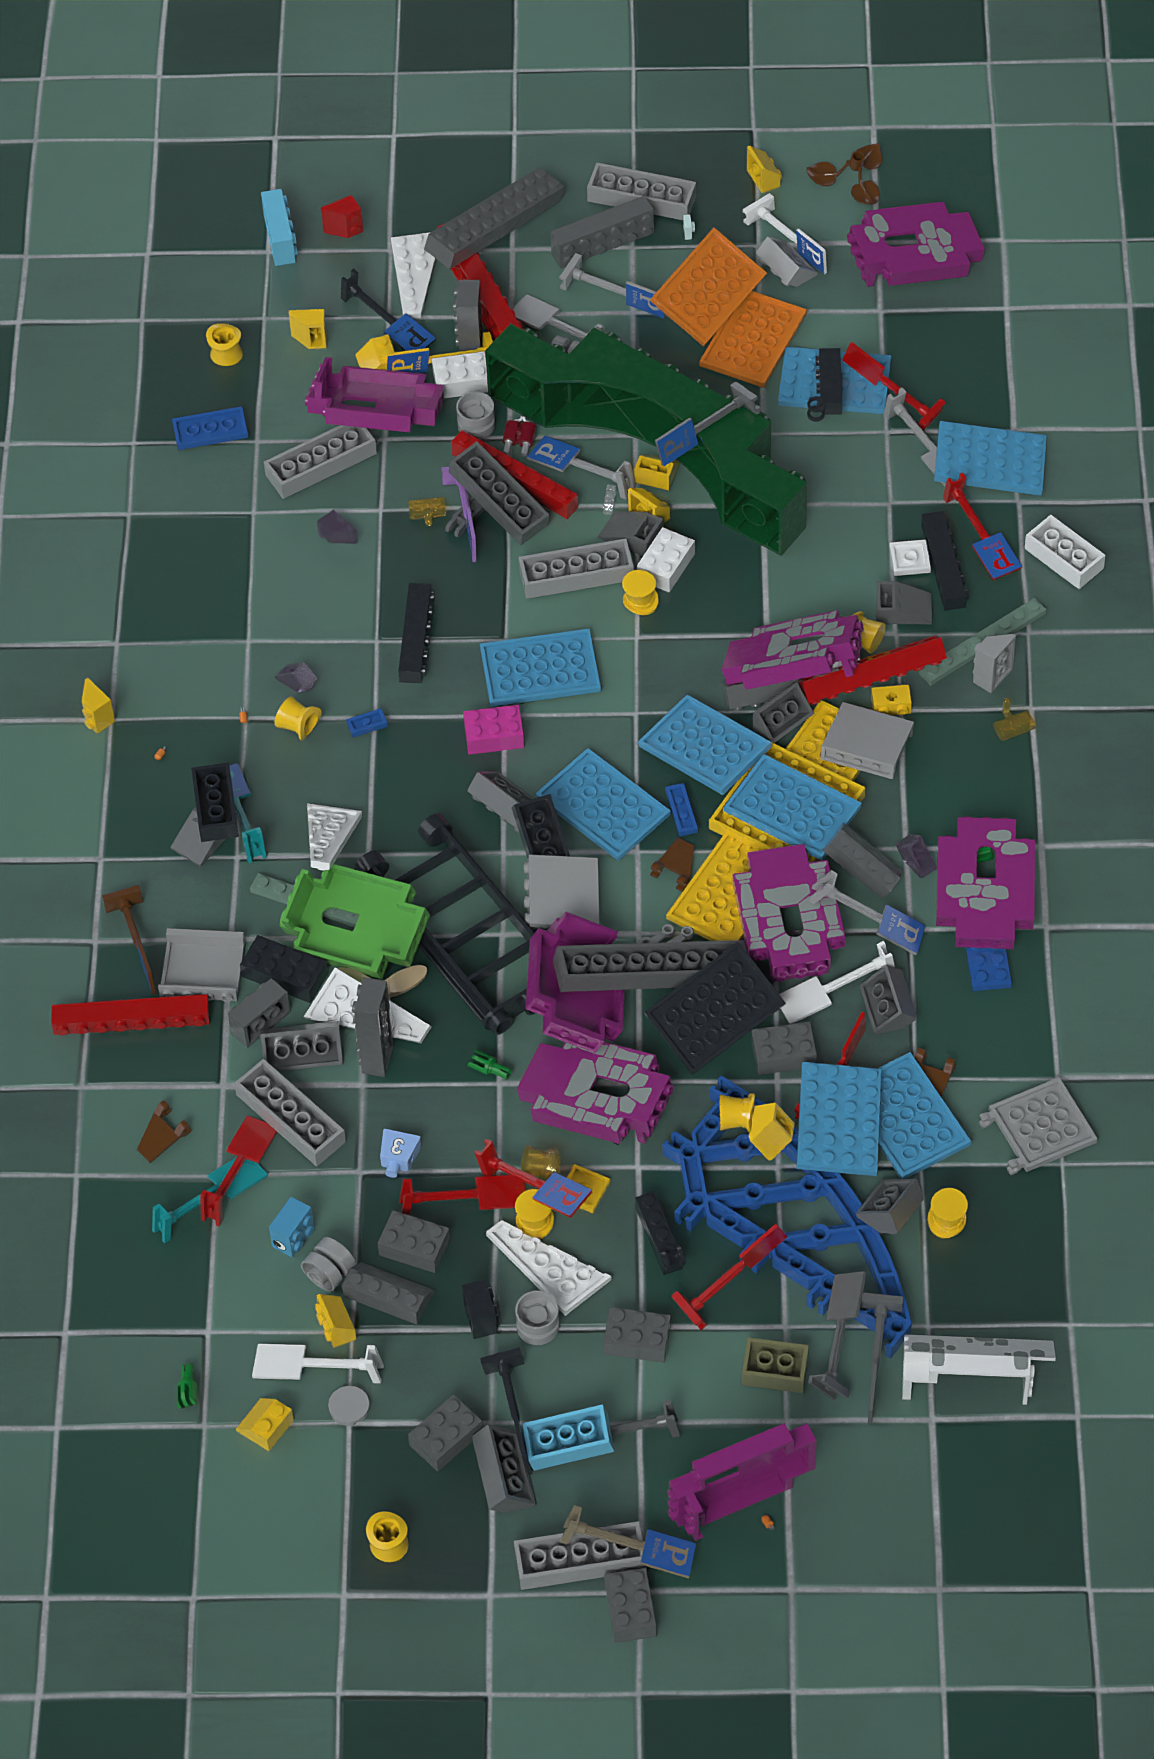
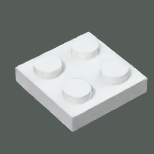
M926 539L889 543L894 576L931 572Z

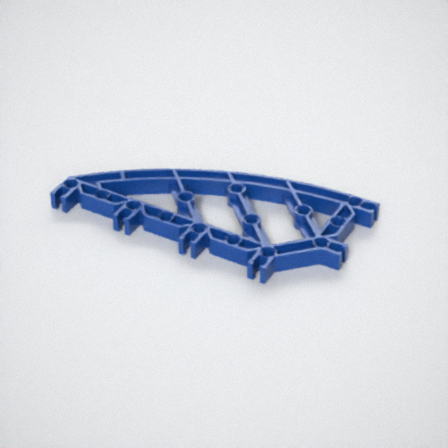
M720 1076L718 1078V1088L713 1085L709 1089V1098L716 1104L691 1132L692 1141L674 1131L671 1134V1143L668 1140L663 1143V1155L680 1165L685 1200L675 1210V1222L681 1225L683 1223L681 1219L687 1213H690L691 1217L687 1216L685 1221L686 1229L691 1232L700 1220L705 1217L708 1227L741 1248H744L742 1250L744 1252L766 1231L731 1209L747 1207L751 1210H757L766 1204L802 1199L806 1202H813L819 1197L825 1196L844 1224L828 1227L823 1224H816L811 1229L785 1232L787 1238L752 1268V1271L757 1274L767 1260L771 1258L774 1269L804 1288L811 1290L807 1295L806 1305L813 1309L815 1300L819 1296L824 1298L823 1302L821 1300L817 1302L819 1305L818 1313L824 1315L828 1310L832 1289L826 1287L833 1286L835 1274L798 1251L806 1249L824 1251L828 1246L856 1243L871 1272L878 1293L903 1297L902 1312L887 1311V1317L884 1320L882 1343L886 1339L891 1341V1344L886 1343L885 1345L886 1356L891 1359L904 1342V1335H910L912 1323L906 1299L891 1257L879 1232L856 1216V1212L862 1204L839 1173L801 1169L806 1174L801 1180L767 1185L749 1183L745 1188L706 1192L701 1163L730 1159L749 1161L753 1156L763 1155L750 1142L748 1134L739 1135L733 1140L717 1142L726 1131H720V1094L741 1099L748 1098L750 1094L725 1077ZM755 1097L754 1107L765 1104ZM794 1127L792 1141L781 1152H784L797 1165L798 1130ZM860 1309L858 1318L853 1319L875 1332V1309Z

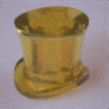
M527 1145L522 1156L521 1170L538 1179L547 1181L553 1172L560 1173L561 1155L556 1147L543 1151Z

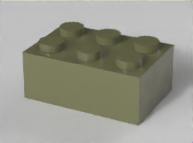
M747 1337L742 1368V1385L803 1393L809 1345Z

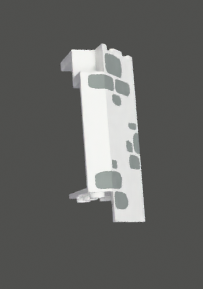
M904 1335L902 1399L911 1400L912 1382L937 1383L938 1374L1023 1377V1404L1027 1405L1028 1397H1032L1034 1365H1030V1360L1055 1361L1053 1341Z

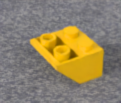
M324 309L289 310L291 336L308 349L326 348L327 332Z
M642 454L639 456L634 468L635 483L669 490L680 461L673 460L666 466H662L659 456Z
M777 1103L755 1106L751 1132L749 1133L750 1142L768 1161L772 1160L792 1141L795 1123Z
M325 1294L316 1295L317 1303L314 1304L317 1311L316 1317L319 1324L323 1325L326 1341H331L333 1348L356 1340L354 1326L341 1297Z

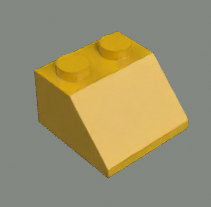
M748 146L747 171L760 192L765 193L780 187L782 174L779 169H776L773 159L769 158L766 152Z
M389 335L370 339L355 355L360 368L386 370L387 354L395 352Z
M643 488L628 489V511L648 512L662 518L663 524L670 519V507L667 503L660 501L651 492H647Z
M86 678L82 695V712L85 715L84 722L90 730L93 729L98 734L115 722L112 703L109 697L89 678Z
M260 1398L238 1425L236 1431L267 1451H270L294 1421L292 1409L276 1399Z

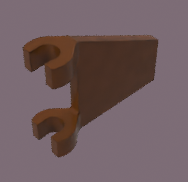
M678 837L664 855L651 865L653 871L650 875L657 879L663 868L669 869L680 875L676 881L679 883L676 889L683 892L690 881L694 845Z
M918 1048L915 1060L942 1097L950 1076L956 1068V1060L948 1057L942 1071L924 1065L923 1063L927 1057V1054H925L926 1050Z
M164 1100L155 1109L137 1148V1151L149 1163L153 1162L179 1138L185 1137L191 1132L190 1126L185 1120L180 1122L174 1131L161 1118L171 1112L170 1106Z

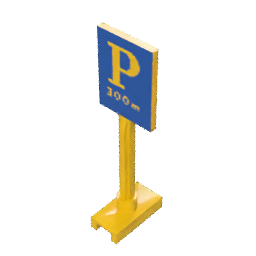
M490 332L483 333L482 347L475 350L429 356V348L388 353L386 370L410 373L428 372V364L432 363L433 358L485 352L493 343Z

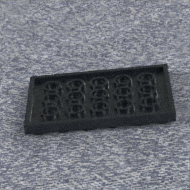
M737 942L645 1011L644 1014L691 1075H693L785 1006L786 1003L740 943Z

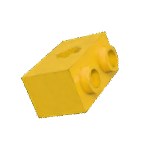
M909 685L871 688L873 711L888 715L911 714L912 702Z

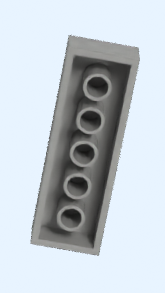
M596 163L587 186L588 202L616 207L645 196L654 209V215L683 220V215H690L696 198V182Z
M339 425L264 461L265 475L284 499L376 455V442L366 428Z
M627 539L518 557L519 571L526 599L621 583L624 576L634 570Z
M264 1059L234 1083L236 1095L316 1167L346 1143L344 1129Z
M639 1521L599 1527L603 1530L643 1541ZM563 1533L514 1541L521 1590L604 1577V1574L646 1568L645 1565L640 1564L642 1551L586 1534L574 1533L569 1544L560 1542Z

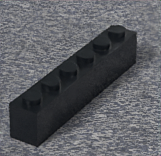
M943 511L922 514L921 527L926 539L943 609L946 611L966 608V600H969L968 590L964 589V575L960 574V560H956L957 549L956 546L952 545L953 534L948 530L950 528L949 519L945 518Z
M409 583L398 670L399 682L422 683V676H426L424 661L428 660V650L425 649L426 646H429L430 636L427 635V632H431L429 617L433 616L431 602H434L435 592L431 591V584Z

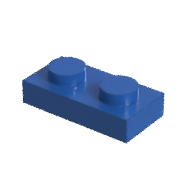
M381 708L346 719V724L352 738L388 727Z

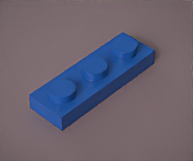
M684 783L665 787L679 837L698 833Z

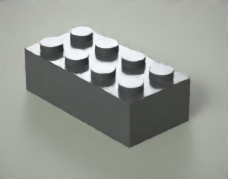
M458 280V287L454 288V298L457 299L453 301V311H456L454 312V323H457L455 324V335H458L456 336V346H459V352L475 350L481 347L483 325L480 280Z

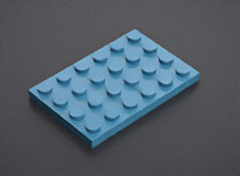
M786 347L778 406L808 408L807 402L811 397H820V394H816V383H819V380H816V369H819V366H815V356H819V349ZM840 351L842 411L884 414L888 387L881 381L876 386L842 361L846 352ZM869 354L885 367L883 375L889 378L891 355ZM817 401L811 402L810 405L817 406Z
M940 421L934 481L946 483L947 479L951 478L954 482L959 479L960 473H964L966 486L1041 496L1043 491L1047 435Z
M590 629L480 643L490 707L601 692Z
M686 695L638 741L640 748L721 795H724L763 754L772 748L771 742L689 695Z
M589 748L536 793V798L551 794L556 813L617 861L622 859L671 815V811Z
M763 754L726 803L724 812L791 846L804 844L807 854L822 861L827 855L823 851L824 847L843 822L847 825L850 824L860 810L862 803Z
M910 1052L878 1068L881 1069L878 1146L901 1179H907L971 1146V1140Z
M802 1062L796 1169L877 1176L881 1069Z

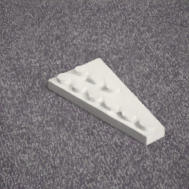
M429 233L391 237L403 315L406 313L412 319L421 318L429 282L431 281L436 258L424 250Z
M307 803L311 867L319 870H330L360 822L362 811Z
M334 968L304 1015V1018L324 1023L339 1021V1026L355 1029L356 1024L353 1023L354 1013H352V1005L354 1001H357V987L361 983ZM389 1001L393 1037L422 1043L431 1026Z
M502 1220L486 1231V1236L540 1291L547 1292L554 1297L558 1304V1309L565 1316L611 1281L610 1275L602 1274L593 1266H587L577 1261V1258L551 1245L548 1246L542 1243L536 1237L532 1238L524 1234L522 1230Z

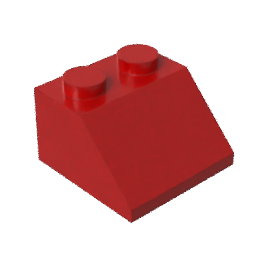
M352 195L321 207L323 232L325 234L350 238L363 232L361 208Z

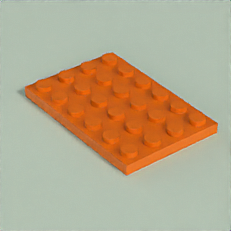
M713 228L654 294L650 301L704 346L764 278L767 272L717 229Z
M751 291L718 329L700 359L699 366L765 388L784 355L786 347L789 346L807 315V309Z

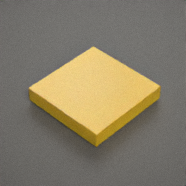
M574 1164L567 1178L592 1190L591 1195L581 1205L580 1209L594 1213L611 1180L608 1177Z

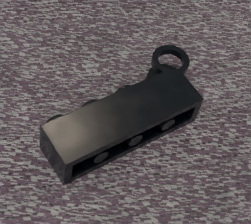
M819 348V356H815V366H819V369H816V380H819V383H816V394H820V397H811L807 402V417L811 421L819 422L824 419L825 415H842L840 348ZM813 401H817V406H811L810 404ZM811 411L815 413L821 412L822 415L820 417H812L810 413Z
M655 1192L635 1197L636 1212L663 1275L682 1270V1266L686 1264L680 1245L677 1246Z

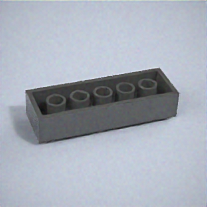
M642 196L550 231L551 255L561 269L568 265L575 253L582 255V260H586L613 248L649 236L654 233V209L646 197Z
M475 442L450 461L449 473L520 545L548 526L549 514L478 442Z
M364 977L362 984H359L357 987V1001H354L352 1005V1013H354L353 1023L356 1024L354 1033L357 1034V1055H360L358 1064L361 1065L363 1074L385 1077L394 1047L387 981Z

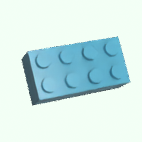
M281 189L261 192L263 214L275 266L296 263L295 256L298 255L296 245H293L296 244L295 233L291 232L294 231L292 220H288V218H291L290 210L288 207H285L288 206L286 195L283 196Z
M603 1404L522 1423L528 1461L534 1471L614 1452L609 1417Z

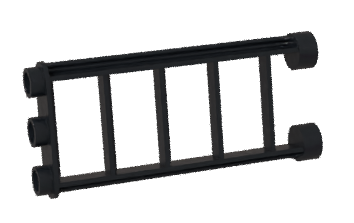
M436 813L430 815L421 823L418 833L428 846L435 847L444 842L448 848L398 877L395 881L409 884L456 856L474 879L426 907L430 917L481 887L500 908V911L443 945H440L425 927L418 945L480 1020L486 1030H492L495 1035H500L512 1026L513 1018L522 1012H525L527 1015L535 1014V1012L526 1010L527 989L493 1009L474 985L529 953L530 939L535 932L528 927L523 917L454 837L450 823L442 814ZM374 850L364 854L357 861L355 870L384 877L389 870V864L379 851ZM508 918L527 942L467 977L448 954Z

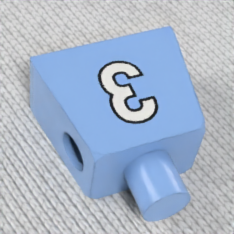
M389 1129L383 1130L380 1159L381 1166L387 1168L385 1172L387 1176L394 1178L397 1177L398 1170L405 1172L410 1170L422 1147L421 1136Z

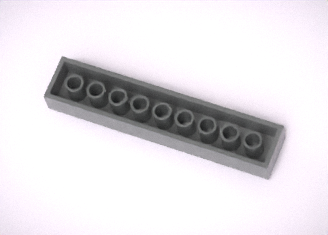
M538 167L429 233L424 250L451 269L559 203L565 186Z
M744 940L557 946L553 964L560 992L677 988L735 943L739 942L746 952L747 949Z

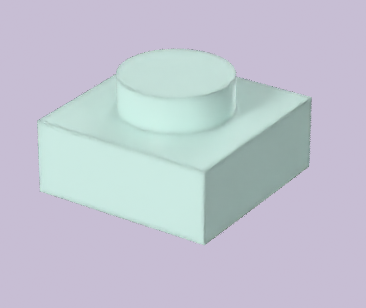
M683 215L685 240L692 239V232H695L694 221L691 222L690 215Z

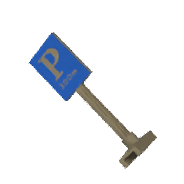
M575 1505L564 1523L563 1528L566 1529L561 1537V1543L569 1544L574 1533L590 1535L642 1551L641 1565L685 1578L690 1576L696 1543L649 1529L646 1532L645 1541H640L587 1525L586 1522L580 1521L582 1507Z

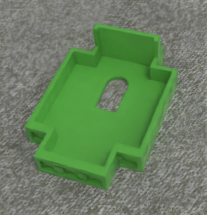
M335 864L332 865L330 870L322 871L321 880L314 878L308 870H301L300 875L296 877L293 892L289 894L287 907L283 910L280 919L282 930L286 934L297 936L293 944L294 949L323 959L329 965L349 968L379 979L383 978L388 962L410 967L430 917L426 908L412 905L416 894L412 885ZM335 908L357 914L359 918L354 930L350 931L325 924L322 919L323 914L328 909Z

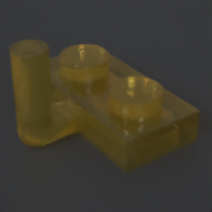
M444 497L408 501L410 519L425 518L427 526L432 525V517L446 516Z
M1009 698L1003 700L1002 713L1005 719L993 724V728L1001 741L1028 732L1036 727L1028 711L1016 715L1011 714V700Z

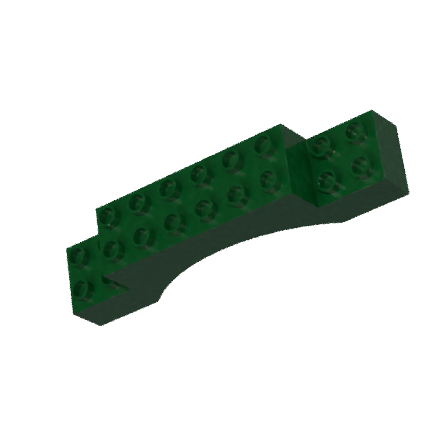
M510 324L485 350L488 396L544 428L588 427L604 429L628 435L657 447L655 443L657 438L688 418L692 419L693 426L731 403L734 399L731 395L722 396L711 390L703 380H692L684 376L676 366L670 363L664 365L652 359L646 350L642 348L634 349L624 344L616 334L611 332L605 334L596 328H593L568 354L561 345H550L539 339L533 330L528 328L522 330ZM742 406L739 409H734L697 433L698 445L676 458V460L680 461L707 491L717 509L721 524L782 556L806 529L807 482L800 473L796 471L787 472L775 465L771 459L770 419L761 411L755 414Z

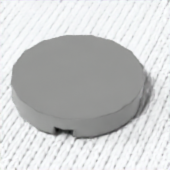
M356 1386L341 1387L334 1391L329 1398L328 1408L330 1415L335 1422L341 1425H355V1423L363 1421L369 1413L370 1404L368 1396L362 1389Z

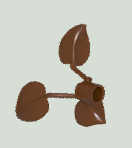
M870 144L854 151L851 154L850 160H847L846 164L837 173L836 168L831 163L818 162L807 167V174L816 184L831 186L835 183V177H838L849 165L853 171H858L859 184L853 185L851 189V195L854 200L862 204H876L879 199V189L870 180L862 182V167L873 170L881 165L880 144Z

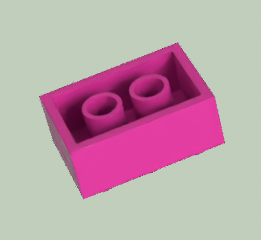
M519 705L463 711L468 755L524 748Z

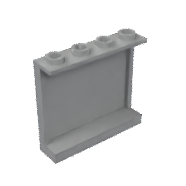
M842 702L822 744L820 759L893 779L896 764L908 738L913 735L914 722Z
M529 855L528 861L524 862V873H527V879H524V890L527 891V896L524 897V908H527L524 922L530 929L532 927L549 928L556 918H561L565 912L599 924L598 858Z
M167 928V947L161 985H158L160 997L207 994L209 1001H237L241 978L240 963L243 960L245 949L244 932Z

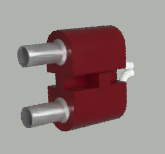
M522 416L520 419L508 420L502 442L505 444L503 453L509 454L511 446L520 444V447H522L521 455L527 456L528 448L533 446L537 426Z

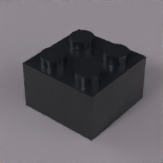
M486 1279L462 1285L463 1304L473 1339L497 1334V1325H500L497 1304L493 1300L492 1287L487 1286Z

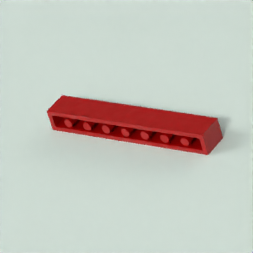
M461 430L451 441L452 455L455 457L475 442H478L537 503L567 520L578 509V494L469 433Z
M935 635L857 660V668H855L853 676L846 677L841 665L832 668L829 673L798 679V683L808 703L813 705L820 703V699L826 697L827 699L838 697V694L842 692H854L855 688L860 686L866 688L872 686L873 682L888 681L894 675L900 677L906 675L907 671L922 670L928 664L932 666L942 663L941 660L947 659L942 637Z
M207 994L51 1005L53 1034L61 1036L76 1033L122 1032L134 1029L181 1028L184 1026L210 1024Z

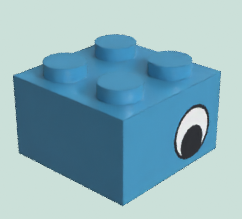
M293 1197L289 1198L269 1226L273 1248L290 1257H293L296 1252L302 1249L307 1236L310 1237L315 1229L310 1206Z

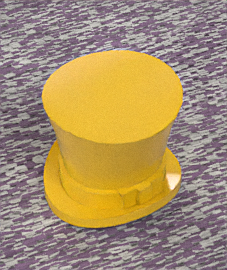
M214 324L208 328L206 338L209 346L212 348L210 352L212 361L221 366H231L238 363L243 356L242 348L239 345L241 339L240 330L228 324Z
M633 570L627 573L622 581L625 591L623 596L624 606L629 611L638 615L653 613L657 609L659 601L655 590L656 579L651 573L644 570Z
M859 611L853 615L857 614L859 621L863 623L864 631L861 634L862 648L871 654L880 645L884 637L886 625L882 622L867 619L864 617L865 613Z
M290 696L280 706L275 717V726L296 732L299 739L303 741L320 720L322 711L315 706L306 708L294 697Z
M750 1093L748 1098L743 1099L720 1094V1131L743 1127L748 1132H751L755 1103L754 1093Z
M944 1188L936 1192L932 1197L927 1221L930 1230L937 1237H954L965 1227V1213L968 1203L961 1191L954 1188Z
M530 1189L520 1194L515 1202V1211L517 1213L516 1226L524 1234L532 1238L543 1239L553 1228L554 1215L551 1208L533 1200L532 1197L537 1193L538 1189Z
M386 1511L378 1512L371 1516L366 1526V1534L370 1542L372 1554L384 1562L400 1560L407 1553L409 1545L405 1521L400 1516Z

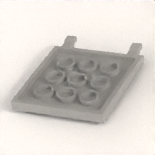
M1060 1077L990 1105L989 1112L982 1113L979 1116L981 1118L979 1124L982 1129L988 1127L994 1121L997 1123L1016 1154L1017 1159L1008 1161L1009 1167H1007V1171L1010 1175L1017 1173L1023 1167L1028 1172L1097 1143L1096 1135Z

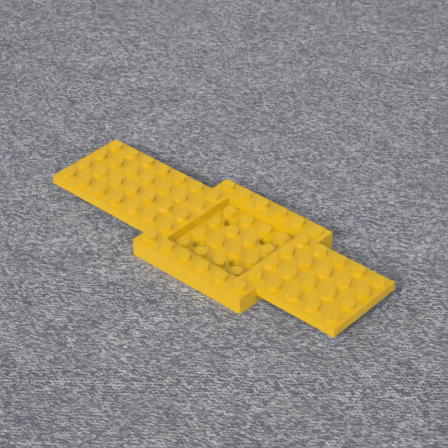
M821 700L813 710L814 714L805 721L786 749L771 742L772 748L765 755L861 802L865 797V787L853 782L861 770L820 759L822 744L839 711V708ZM756 763L735 783L709 819V829L723 836L666 914L667 920L681 927L689 926L693 929L694 933L710 941L742 940L744 937L732 878L733 874L749 872L747 852L791 846L724 812V806ZM807 854L809 863L820 861L819 859Z

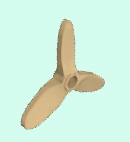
M414 965L402 969L387 978L385 981H387L389 1000L391 997L404 994L422 982L427 975V968L423 965ZM337 968L361 984L364 977L370 978L349 968Z

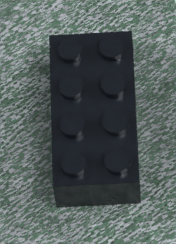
M229 762L191 767L201 842L239 837Z
M551 794L524 801L511 807L527 859L529 855L570 857Z
M260 935L256 936L240 963L243 978L259 984L267 982L272 978L287 991V995L308 1003H312L328 975L327 961Z

